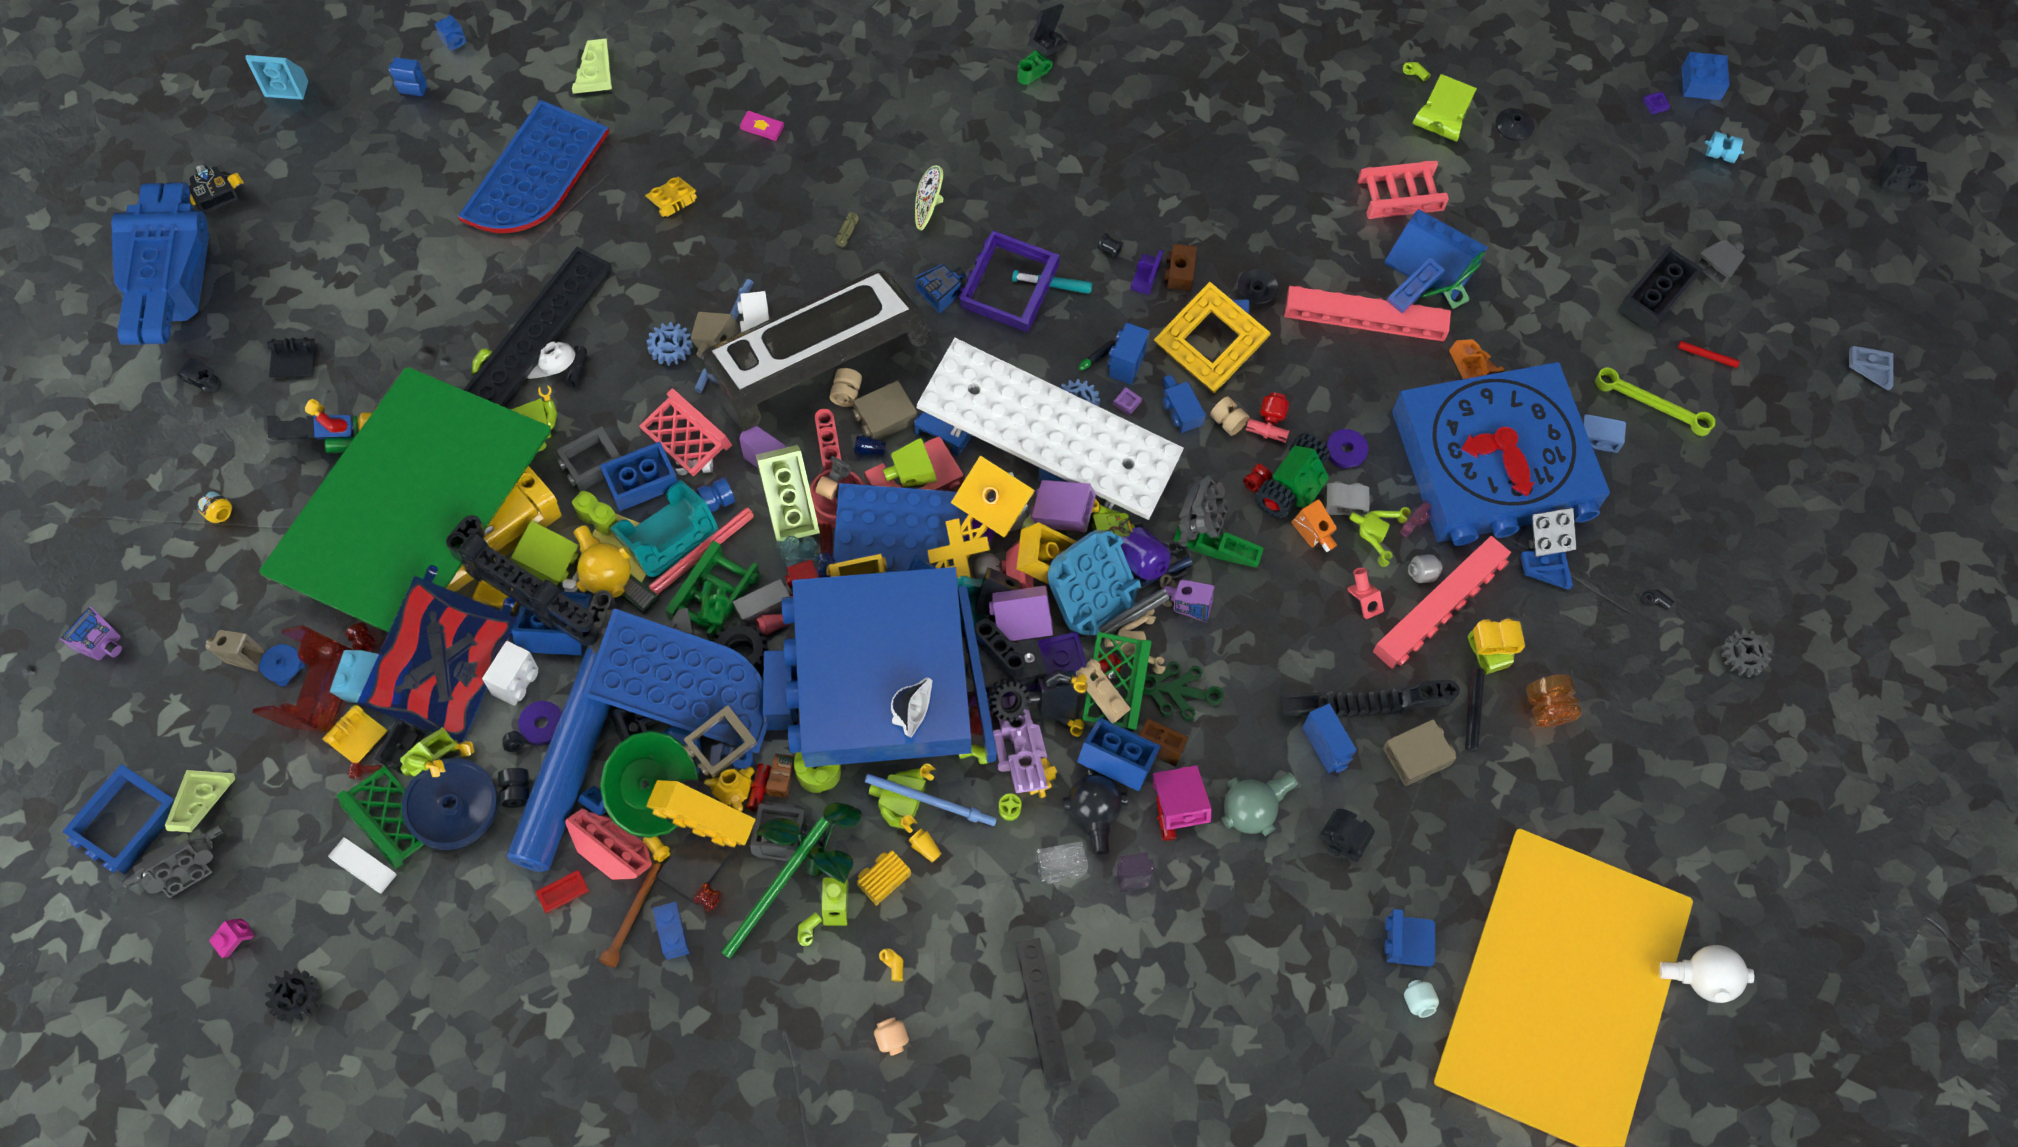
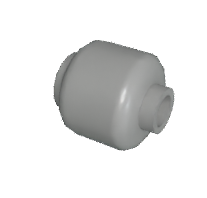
M990 553L981 554L973 563L974 579H983L987 567L1002 573L1000 559Z
M1431 554L1417 555L1411 560L1408 566V573L1417 583L1434 582L1442 573V563Z

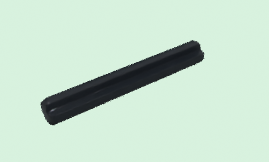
M1478 667L1473 668L1471 671L1465 749L1468 751H1476L1479 746L1485 671L1483 668Z

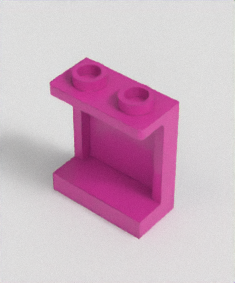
M1198 766L1153 773V789L1157 791L1166 830L1211 822L1212 808Z

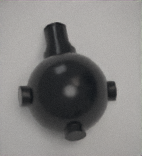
M1090 769L1085 771L1084 777L1075 782L1068 797L1063 798V810L1070 811L1073 819L1081 826L1087 828V834L1092 839L1093 854L1103 855L1109 853L1108 833H1110V825L1118 818L1122 806H1128L1127 793H1121L1118 786L1110 778L1099 775L1097 771Z

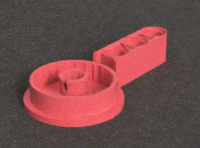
M820 409L815 414V424L823 472L813 480L809 488L817 523L826 528L835 529L837 498L835 497L833 500L817 494L816 487L822 476L828 477L830 471H832V462L827 458L834 456L841 460L834 415L828 409ZM825 439H832L829 442L824 441ZM852 471L847 478L839 482L843 484L866 485Z

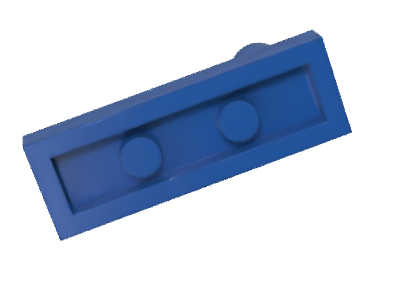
M1429 258L1388 297L1387 301L1403 314L1424 292L1433 287V284L1445 273V269Z

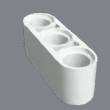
M344 837L328 855L335 863L380 894L383 893L397 875Z

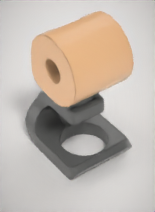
M834 456L831 457L832 471H830L828 477L822 476L816 487L817 494L833 500L837 495L839 482L847 478L851 472L849 463Z

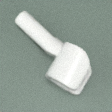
M577 571L572 579H566L563 582L565 592L577 591L576 582L579 580Z

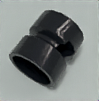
M507 768L498 772V786L502 788L499 791V805L501 807L520 808L526 806L530 796V790L526 788L529 785V772L527 769Z

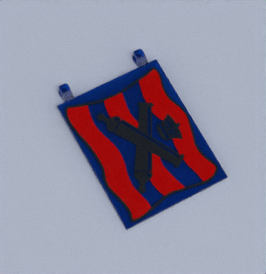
M429 565L423 579L414 575L357 703L433 733L443 727L453 740L461 743L466 737L487 689L482 678L505 642L508 641L517 621L516 617L509 615L515 600L505 598L501 610H496L432 583L438 568Z

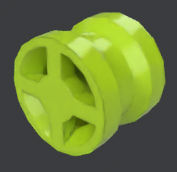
M1012 793L1001 797L998 811L1004 820L1013 821L1019 817L1022 807L1020 798Z

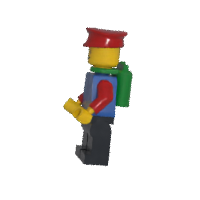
M311 399L305 406V411L311 415L306 416L307 419L298 417L292 421H281L278 416H267L268 438L272 440L325 439L326 453H344L373 412H362L359 418L353 416V420L351 415H327L324 413L325 407L317 400Z

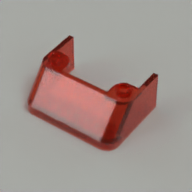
M304 625L283 629L282 634L301 642L298 648V657L301 662L310 666L296 706L289 703L281 704L278 707L270 705L253 708L252 713L285 727L318 733L328 732L334 727L343 701L329 691L344 650L352 649Z

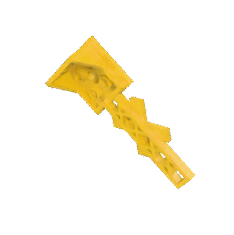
M980 456L951 501L953 505L966 512L968 516L962 525L959 518L946 521L950 544L927 550L930 564L937 563L936 568H942L944 565L945 568L956 567L957 578L961 576L971 578L968 563L969 556L990 550L988 537H982L987 528L989 527L1005 538L1035 490ZM994 490L996 492V499L993 502H989L987 494ZM973 518L983 523L980 528L973 529ZM969 535L970 541L964 542L963 536ZM950 559H953L954 566L949 565Z

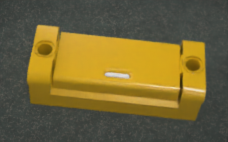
M529 466L485 530L483 539L490 548L504 557L515 550L531 520L546 528L562 516L557 499ZM463 564L441 595V600L444 601L474 579L465 571Z

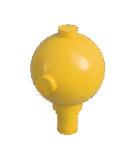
M586 525L578 527L574 531V535L580 543L582 555L577 565L579 581L576 582L577 587L583 593L590 591L596 594L599 591L605 590L612 597H619L624 593L623 587L627 584L630 577L631 566L629 558L632 556L631 552L626 546L619 548L613 544L601 543L599 539L593 537Z

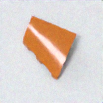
M1473 339L1456 340L1449 350L1463 379L1505 371L1502 366L1497 368L1489 360L1491 356L1483 351L1480 345Z

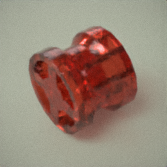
M705 882L696 892L693 902L703 905L704 910L711 912L720 901L722 892L713 890L711 885Z

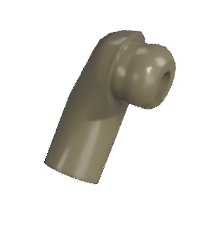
M1163 574L1159 579L1161 588L1165 589V586L1177 589V585L1171 575ZM1167 600L1162 604L1166 607H1173L1174 601Z

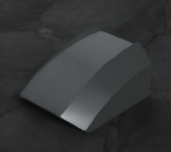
M771 801L759 803L750 844L751 854L760 859L788 861L800 845L798 838L793 844L779 845L761 835H756V832L762 824L769 820L786 818L796 822L799 825L798 833H801L805 808L796 804Z

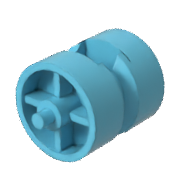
M1715 131L1710 141H1705V144L1708 145L1706 156L1716 159L1722 157L1723 161L1735 163L1738 155L1744 154V150H1741L1742 138L1735 136L1727 138V134Z

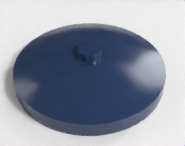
M458 758L443 759L442 762L446 772H440L439 777H432L430 769L427 771L423 770L412 778L404 792L402 815L405 825L419 842L434 849L453 850L473 843L488 830L496 816L498 794L494 782L482 767L471 761Z

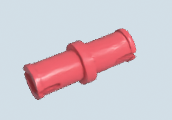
M1252 418L1249 419L1246 431L1262 435L1265 439L1269 437L1286 443L1290 430L1272 426L1270 422L1266 424Z

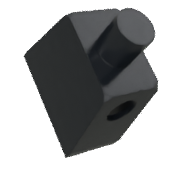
M987 567L976 599L974 613L991 615L989 602L993 601V593L1018 590L1020 582Z

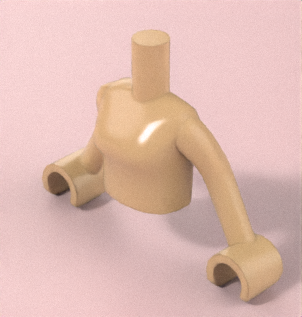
M1152 609L1123 626L1117 636L1146 640L1144 631L1130 630L1144 622L1146 624H1153L1156 617L1149 615H1153L1155 610ZM1105 639V647H1115L1110 639ZM1125 643L1120 649L1128 658L1134 654L1136 644ZM1149 656L1148 662L1153 664V671L1157 674H1162L1166 667L1159 665L1164 663V658L1157 657L1155 659Z

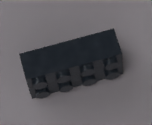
M1668 247L1628 293L1618 311L1652 333L1692 286L1701 273L1702 268L1671 247Z

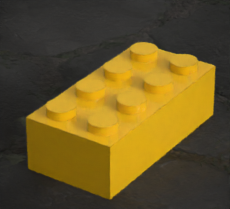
M1039 522L1021 529L1016 569L1049 584L1048 571L1051 562L1057 555L1077 541Z
M657 780L646 807L654 810L652 814L666 819V817L673 819V824L682 828L690 827L693 829L692 833L701 837L709 836L712 838L711 841L720 846L728 845L735 847L736 845H745L756 820L678 781Z

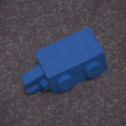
M1172 375L1163 377L1162 384L1165 389H1163L1164 397L1162 404L1165 410H1169L1174 427H1178L1180 433L1202 426L1206 414L1188 381L1177 384Z

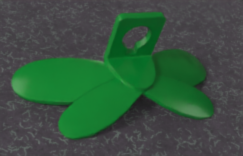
M1485 250L1478 253L1471 260L1456 282L1444 287L1429 288L1422 294V297H1429L1443 292L1452 309L1469 301V296L1461 282L1480 267L1482 263L1476 264L1484 255ZM1451 290H1460L1462 292L1461 300L1453 301L1451 299Z

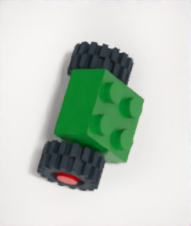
M1306 432L1298 434L1289 447V454L1273 474L1275 483L1273 480H1266L1255 494V501L1259 502L1258 506L1263 507V511L1267 510L1269 515L1272 516L1274 514L1276 518L1287 517L1294 506L1305 508L1315 500L1329 479L1323 465L1329 458L1330 451H1328V446H1324L1326 444L1324 441L1320 442V438H1314V435L1311 433L1310 435Z

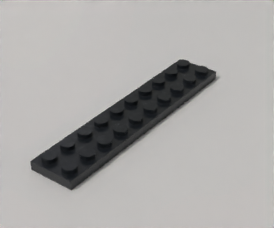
M576 247L463 390L504 407L538 364L541 350L548 343L556 341L612 269L611 263Z

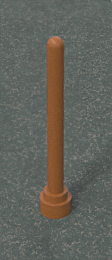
M653 863L611 947H607L606 951L602 952L599 958L601 963L616 968L620 961L619 950L656 879V875L662 867L661 863Z

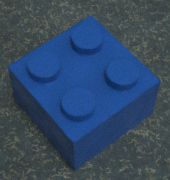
M1689 52L1682 65L1683 97L1722 100L1729 87L1728 57L1726 55Z
M1127 322L1123 330L1119 329L1116 337V346L1112 345L1109 353L1110 359L1107 368L1110 369L1109 377L1132 385L1146 353L1149 330Z

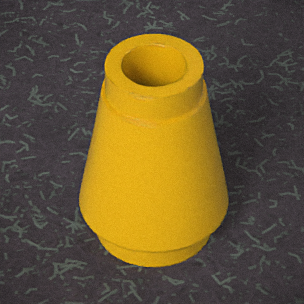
M922 828L908 840L912 844L910 847L930 860L931 863L942 854L929 832H925Z

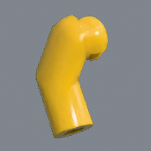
M882 949L879 953V958L892 969L891 981H903L902 957L892 949Z

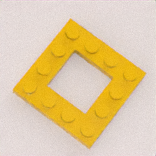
M1209 282L1154 339V343L1214 394L1270 336V332ZM1210 312L1215 314L1239 335L1213 364L1184 340Z

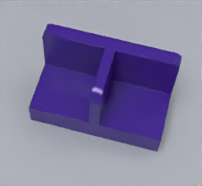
M1159 250L1157 257L1142 254L1141 260L1138 261L1137 271L1130 290L1150 295L1162 262L1163 250Z

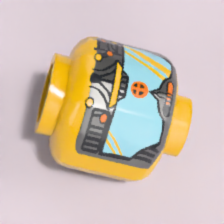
M211 491L199 499L197 509L209 522L219 523L228 519L232 511V505L221 493Z

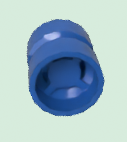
M725 477L713 481L712 487L704 485L696 489L697 494L707 503L711 513L717 511L720 504L726 507L735 503L734 495Z

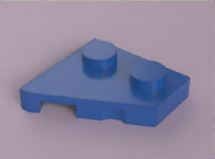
M1535 551L1521 553L1520 558L1524 575L1567 590L1573 587L1565 552L1535 556Z

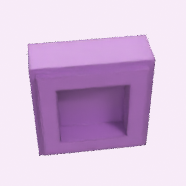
M1125 387L1113 401V405L1130 416L1140 405L1142 398Z

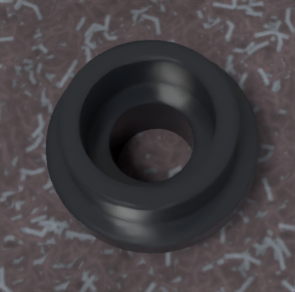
M518 731L508 732L502 739V746L507 752H516L525 744L524 736Z

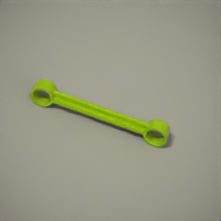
M1612 368L1601 369L1595 378V385L1600 390L1611 391L1614 389L1690 424L1692 431L1697 435H1708L1715 426V418L1710 413L1700 412L1695 414L1619 379L1618 373ZM1601 376L1610 377L1613 383L1604 382ZM1697 420L1705 421L1709 428L1701 427Z

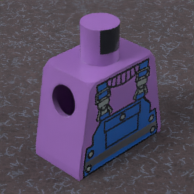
M1180 580L1177 589L1165 586V590L1170 597L1169 600L1174 601L1175 612L1203 622L1208 621L1213 605L1214 585Z
M90 606L60 638L70 649L96 660H101L106 654L116 657L122 650V647L116 643L121 636Z

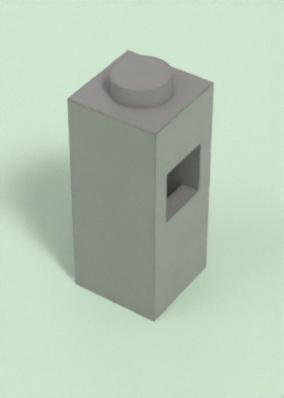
M781 579L733 601L734 609L740 621L747 623L748 627L756 623V618H759L760 615L775 614L781 611L782 597H791L792 592L789 586H784Z

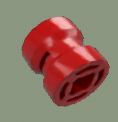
M1256 464L1252 468V473L1247 474L1243 478V484L1251 492L1257 493L1266 480L1270 481L1272 479V473L1264 465Z

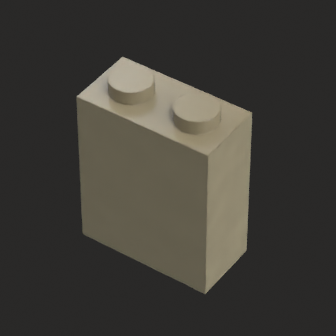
M898 380L853 401L854 409L852 414L855 420L860 421L863 425L861 428L865 437H870L873 443L912 426L917 417L916 409Z
M1434 719L1387 740L1383 746L1384 752L1404 786H1408L1451 766L1456 759V752L1453 746L1447 743L1443 729L1440 725L1436 724Z

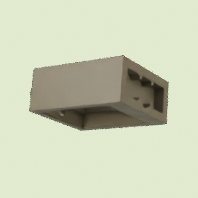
M728 705L683 739L687 744L683 747L691 758L696 756L701 763L698 764V767L705 776L710 773L713 778L757 745L754 737ZM725 718L744 743L712 767L693 742Z

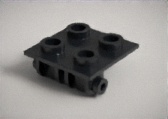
M314 338L272 339L267 342L268 349H271L270 378L308 376L313 374Z

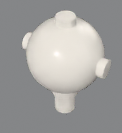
M1722 945L1703 947L1692 956L1691 960H1682V962L1677 963L1660 962L1661 979H1675L1682 981L1683 984H1691L1699 996L1715 1003H1725L1736 999L1742 994L1747 983L1754 982V970L1746 967L1744 960L1737 952Z

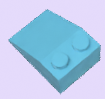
M246 55L245 59L265 97L304 99L308 79L303 68L287 58Z
M344 650L329 692L348 703H366L374 688L377 665L383 655L366 651ZM410 660L403 668L396 680L395 687L402 685L404 676L412 670L413 661ZM394 687L391 704H400L405 689L402 690V693H397Z

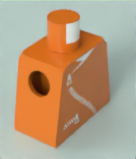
M1319 499L1302 509L1291 522L1312 548L1321 544L1328 553L1337 546L1331 537L1337 530L1336 525Z

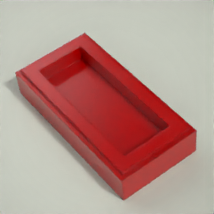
M578 869L535 892L547 914L589 892V889Z

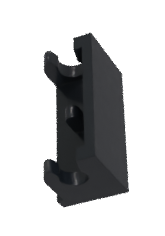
M397 719L377 753L375 760L381 765L402 774L401 766L403 764L400 758L419 743L425 734L418 728Z

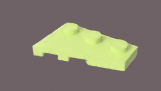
M607 39L589 40L586 43L581 58L580 69H578L576 74V82L572 86L573 93L612 89Z
M186 770L166 821V830L192 832L235 780L234 773Z

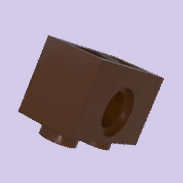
M1173 244L1172 252L1168 251L1166 263L1170 264V267L1165 269L1164 280H1168L1167 288L1191 291L1197 247Z

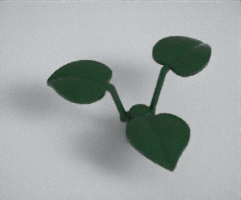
M832 803L827 805L823 811L825 819L832 821L822 848L813 847L804 858L806 859L805 871L813 876L821 875L824 872L845 884L853 868L854 862L852 857L838 850L828 853L826 848L834 826L837 824L842 828H852L860 822L862 812L860 809L848 804ZM786 818L769 820L762 824L756 832V835H761L779 845L793 844L797 841V838L800 844L803 841L802 834L798 833L799 825Z

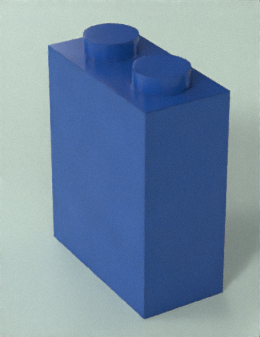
M1330 703L1311 711L1302 729L1328 774L1334 771L1336 773L1344 771L1349 767L1348 764L1353 760L1352 757L1356 752L1354 744Z

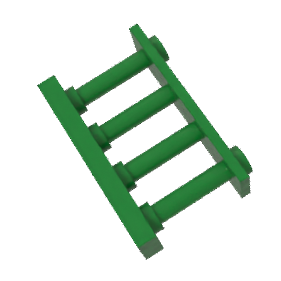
M712 541L665 609L668 619L672 621L679 609L687 608L691 599H697L702 602L700 600L701 592L699 587L703 582L710 581L715 585L726 587V592L732 595L729 598L728 605L724 606L723 623L721 625L701 622L698 620V614L688 609L691 621L708 629V639L713 642L719 631L723 633L724 625L735 610L733 601L743 597L752 584L755 585L760 577L758 564L753 562L748 570L723 557L721 545ZM719 564L742 576L743 579L735 587L711 574L712 568Z

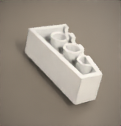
M765 291L740 294L741 301L737 302L739 314H743L744 321H740L741 332L747 335L770 324ZM770 329L765 333L764 340L774 355ZM743 341L744 353L749 355V360L745 361L746 369L754 366L757 361L747 343ZM775 372V373H773V374H771V375H769V376H767V377L777 376V372Z

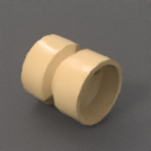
M840 368L836 371L833 381L834 385L829 397L836 405L852 407L854 406L853 401L858 397L862 376L855 370Z
M1229 396L1219 401L1210 413V416L1218 424H1223L1222 428L1230 436L1237 434L1250 418L1243 409H1237V404Z

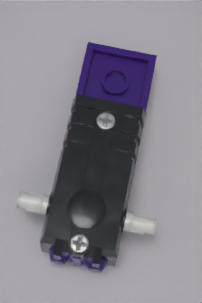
M1078 632L1037 641V638H1029V640H1019L1017 643L1012 642L1025 657L1023 674L1021 677L1012 680L1025 686L1027 691L1037 690V680L1055 670H1073L1076 676V671L1082 667L1085 668L1087 664ZM962 637L968 706H972L977 703L965 637ZM1003 647L995 648L997 651L1005 650ZM981 649L978 651L986 694H990L991 691L988 689L990 686L992 688L995 687L994 682L1000 683V679L1004 678L1007 680L1009 677ZM1015 662L1009 664L1012 667L1019 666V664ZM1007 692L1002 697L1014 696V693Z

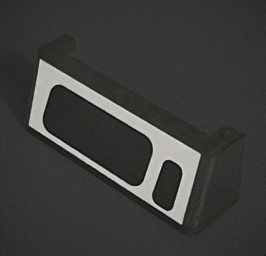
M877 269L707 348L702 354V362L720 406L745 432L760 422L761 415L756 404L904 333H907L910 343L916 347L924 346L932 342L921 310L889 273L883 269Z

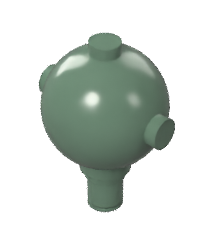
M1290 772L1278 780H1270L1267 783L1257 779L1240 781L1238 777L1233 778L1227 783L1229 790L1224 799L1225 815L1221 817L1223 824L1228 829L1234 827L1238 831L1247 834L1262 832L1264 836L1269 835L1276 829L1273 823L1278 814V802L1284 799L1283 796L1287 792L1298 786L1297 780Z

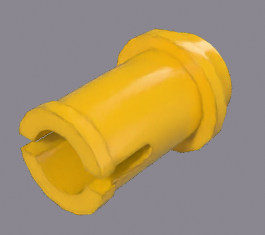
M658 836L643 838V842L653 853L654 860L663 862L670 856L669 847L664 846Z

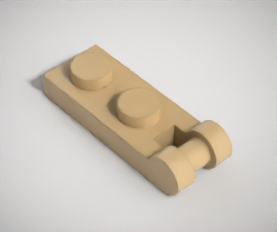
M1092 659L1086 664L1085 668L1082 667L1076 671V677L1080 674L1086 675L1087 692L1112 724L1131 710L1102 672L1098 661ZM1090 675H1092L1095 678L1094 681H1092Z

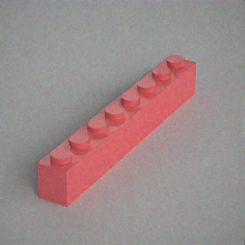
M1289 286L1284 317L1444 342L1449 333L1451 310L1425 307L1417 304L1411 305L1402 314L1388 301L1380 298L1373 299L1360 295L1353 296L1340 292L1333 293L1320 289L1314 290L1301 286Z
M1491 535L1377 643L1373 652L1391 669L1398 664L1402 666L1409 659L1410 656L1408 654L1412 650L1417 652L1423 646V640L1426 637L1430 639L1439 630L1437 626L1440 623L1445 625L1452 618L1453 615L1451 613L1455 609L1460 611L1467 603L1466 599L1469 596L1473 598L1481 590L1479 586L1483 582L1488 584L1495 576L1493 573L1497 569L1501 571L1509 563L1507 558L1511 552Z

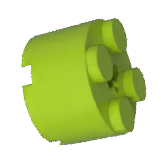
M796 753L794 769L797 780L802 788L812 793H821L836 786L841 777V765H828L817 767L816 769L814 767H805L802 753Z

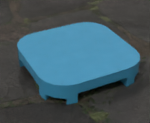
M1095 530L1057 555L1049 567V585L1069 629L1078 632V634L1096 635L1097 632H1100L1099 628L1104 623L1125 609H1129L1137 604L1134 601L1137 597L1138 588H1141L1140 580L1134 579L1120 546L1124 541L1120 536L1110 531Z

